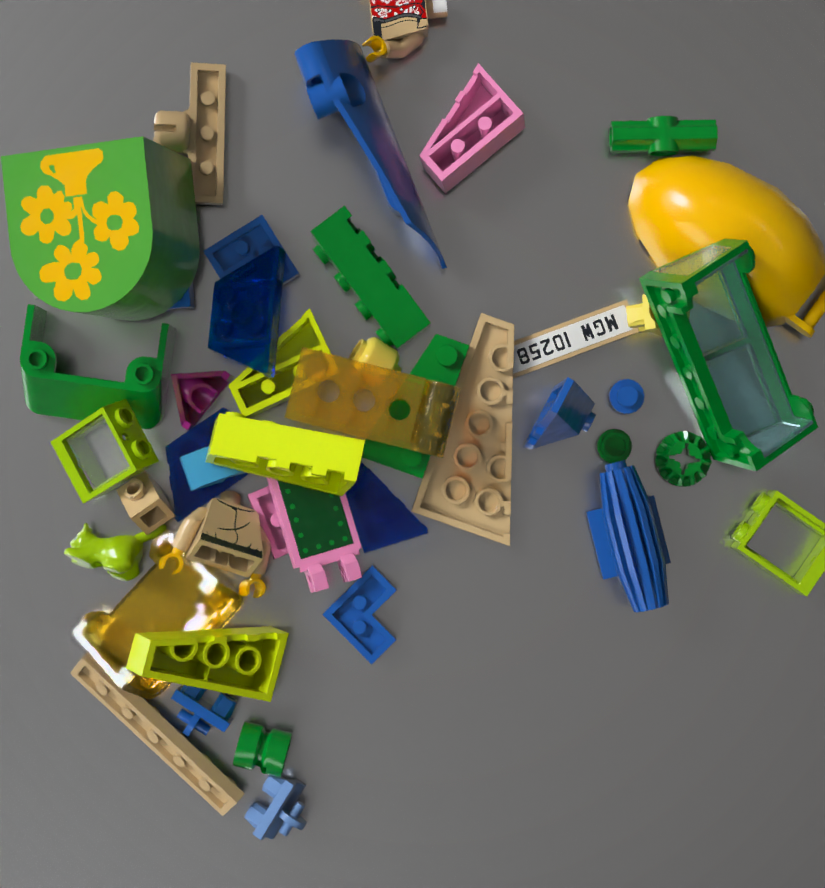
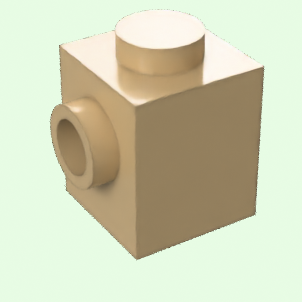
M143 471L116 489L130 519L146 535L176 516L163 490L146 471Z

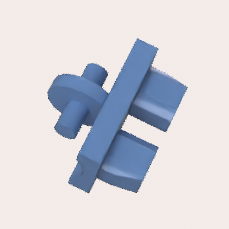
M269 775L263 784L262 790L274 798L270 806L267 808L260 802H254L244 816L255 828L253 835L260 840H263L265 837L274 839L278 831L282 835L288 836L292 827L303 830L307 822L300 814L305 805L297 800L306 785L299 780Z

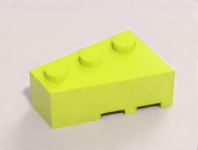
M309 308L289 330L284 332L270 348L252 362L228 386L241 414L249 419L341 376V373Z

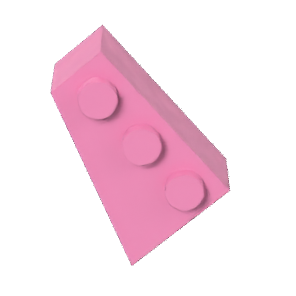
M479 63L475 67L473 76L464 90L460 91L456 97L455 104L445 119H442L419 155L423 169L445 194L525 128L524 113Z

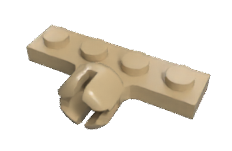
M191 62L189 109L183 112L160 110L156 113L154 120V131L156 132H154L153 141L191 159L195 204L223 205L226 65Z

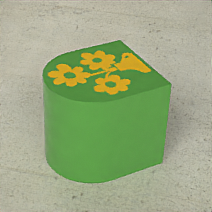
M144 136L1 156L11 256L20 278L36 297L50 306L61 310L128 321L145 320L158 316L180 301L194 280L200 255L191 159Z

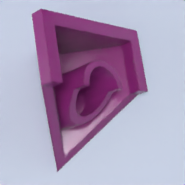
M227 371L171 374L181 426L188 431H192L234 377Z

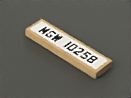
M627 299L514 341L513 379L638 333V328L628 327L626 306H629Z

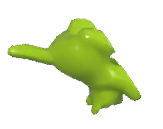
M84 523L83 529L71 540V548H66L64 554L72 558L71 562L88 569L103 566L113 578L121 581H130L140 573L139 563L143 556V544L158 538L166 530L167 526L163 524L148 535L140 532L134 536L119 535L99 538L93 533V529L89 528L87 523Z

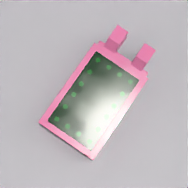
M266 477L293 569L299 567L300 572L305 573L310 592H318L329 588L325 570L322 566L336 561L343 583L362 578L358 560L355 555L360 554L359 549L362 547L346 493L343 496Z

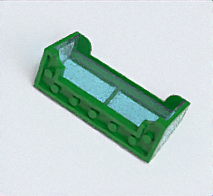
M723 239L651 270L640 277L639 280L706 444L710 448L713 460L757 472L816 430L818 425L814 417L812 404L806 398L791 393L746 273H750L755 268V253L747 240Z

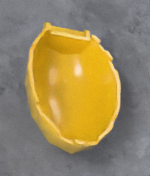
M694 155L658 158L635 175L628 207L635 235L638 240H641L657 268L723 239L747 240L755 253V268L750 273H746L766 327L787 323L806 337L811 338L814 335V327L825 313V289L803 320L795 314L814 292L825 275L824 247L807 215L780 189L729 163ZM710 252L664 273L688 276L715 257ZM719 268L695 283L699 293L693 296V302L729 320L739 322Z

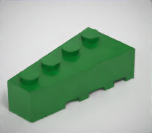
M344 205L310 231L316 243L312 250L324 266L329 262L338 272L333 277L342 290L346 293L351 289L359 300L354 305L364 319L367 321L371 317L379 326V329L375 331L379 339L389 346L393 345L399 351L431 326V322L402 284L399 285L395 280L397 277L387 262L381 256L378 257L374 252L376 250L365 232L360 228L357 229L351 222L350 217L352 215Z
M435 334L365 440L362 458L423 479L431 455L415 451L423 420L420 419L421 412L426 411L432 389V381L448 384L455 388L469 345ZM440 403L436 404L429 435L433 434Z

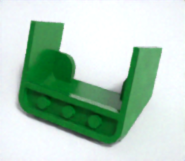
M28 304L20 354V366L25 403L32 412L47 416L84 420L104 406L127 399L142 429H153L161 424L165 416L177 332L175 327L162 323L157 358L142 356L132 360L126 370L125 382L55 373L57 355L50 345L43 343L47 311L36 305Z

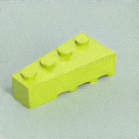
M226 412L225 414L219 413L215 421L205 462L343 496L357 481L365 440L280 425L272 421L248 419L245 415L237 412Z
M272 626L135 633L126 669L142 677L271 702L289 633Z

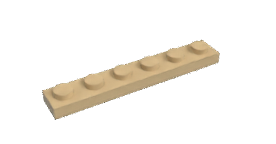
M89 650L81 658L70 674L222 816L237 804L245 793L237 787L232 778L223 774L206 754L200 752L186 739L183 732L174 728L161 716L156 707L146 702L129 682L123 680L110 668L106 660L98 657L92 650Z

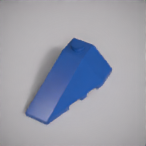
M567 377L554 386L523 448L531 450L577 436L581 430L585 432L589 430L596 416L592 412L595 403L573 379Z

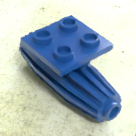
M626 460L606 464V472L599 474L602 508L586 512L602 579L618 576L631 607L636 613L664 607L669 604L666 564L671 563L655 497L654 495L647 496L634 465L627 466Z

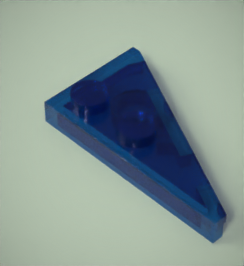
M361 462L357 481L345 494L364 554L429 534L427 527Z

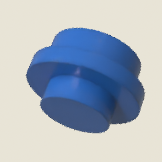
M623 379L616 382L609 393L612 407L623 414H630L639 410L643 405L645 397L641 385L631 379Z

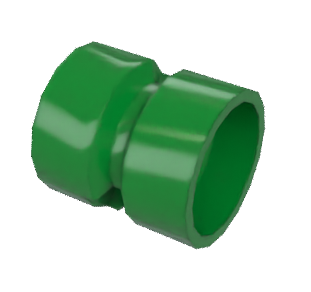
M245 721L237 743L233 766L251 771L258 766L263 774L281 778L292 733L275 728L268 733L263 725Z

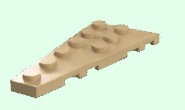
M481 313L450 399L446 416L449 419L448 426L443 428L437 457L430 456L411 512L510 546L514 324Z

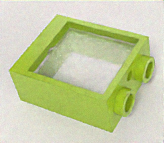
M127 399L100 408L51 441L83 504L106 495L159 462Z

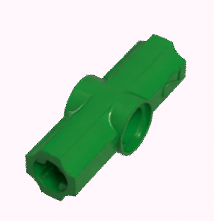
M655 116L648 118L647 121H611L609 130L610 153L648 152L649 156L655 157L673 156L679 154V152L715 151L718 139L716 120H678V117Z

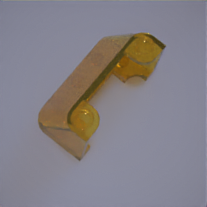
M168 529L163 534L157 536L151 543L149 557L155 564L110 613L99 610L85 614L81 618L79 625L72 631L73 636L120 689L144 699L157 697L172 682L142 677L126 669L135 633L222 629L243 603V597L209 565L186 559L187 552H183L181 556L184 565L180 572L172 575L173 570L176 568V562L172 558H168L164 568L160 570L159 560L164 555L171 553L174 548L171 544L176 534Z

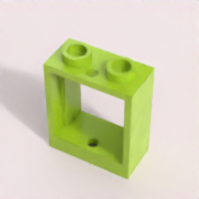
M769 490L767 494L762 492L751 507L755 511L747 523L742 521L733 532L731 538L735 541L731 548L797 594L807 597L825 571V523L777 490ZM774 505L821 536L794 577H791L747 546Z

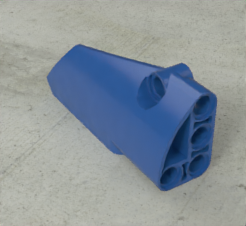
M331 39L314 41L298 48L294 55L317 119H322L337 112L341 113L373 165L391 211L395 215L402 217L406 225L419 233L431 245L441 268H447L361 46L350 40Z

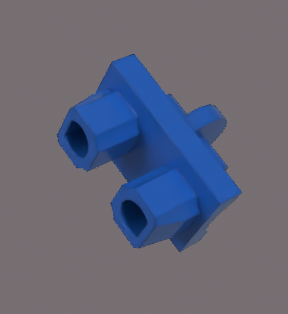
M187 685L178 687L171 699L194 713L192 715L182 708L177 715V718L188 724L183 731V734L188 737L194 729L205 736L207 735L211 726L201 721V718L222 732H225L233 721L231 716L238 700L228 693L221 692L215 703L211 705L202 699L207 689Z

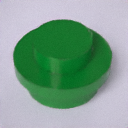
M609 429L603 432L597 441L598 454L608 463L626 460L632 450L630 437L620 429Z

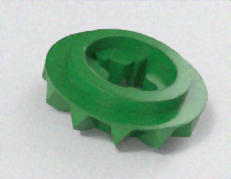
M679 431L665 437L659 444L655 456L657 470L663 479L672 485L681 487L695 485L707 476L712 463L708 445L701 436L689 431ZM685 444H687L688 456L698 459V461L686 464L683 474H681L680 462L669 457L681 454L683 449H685Z

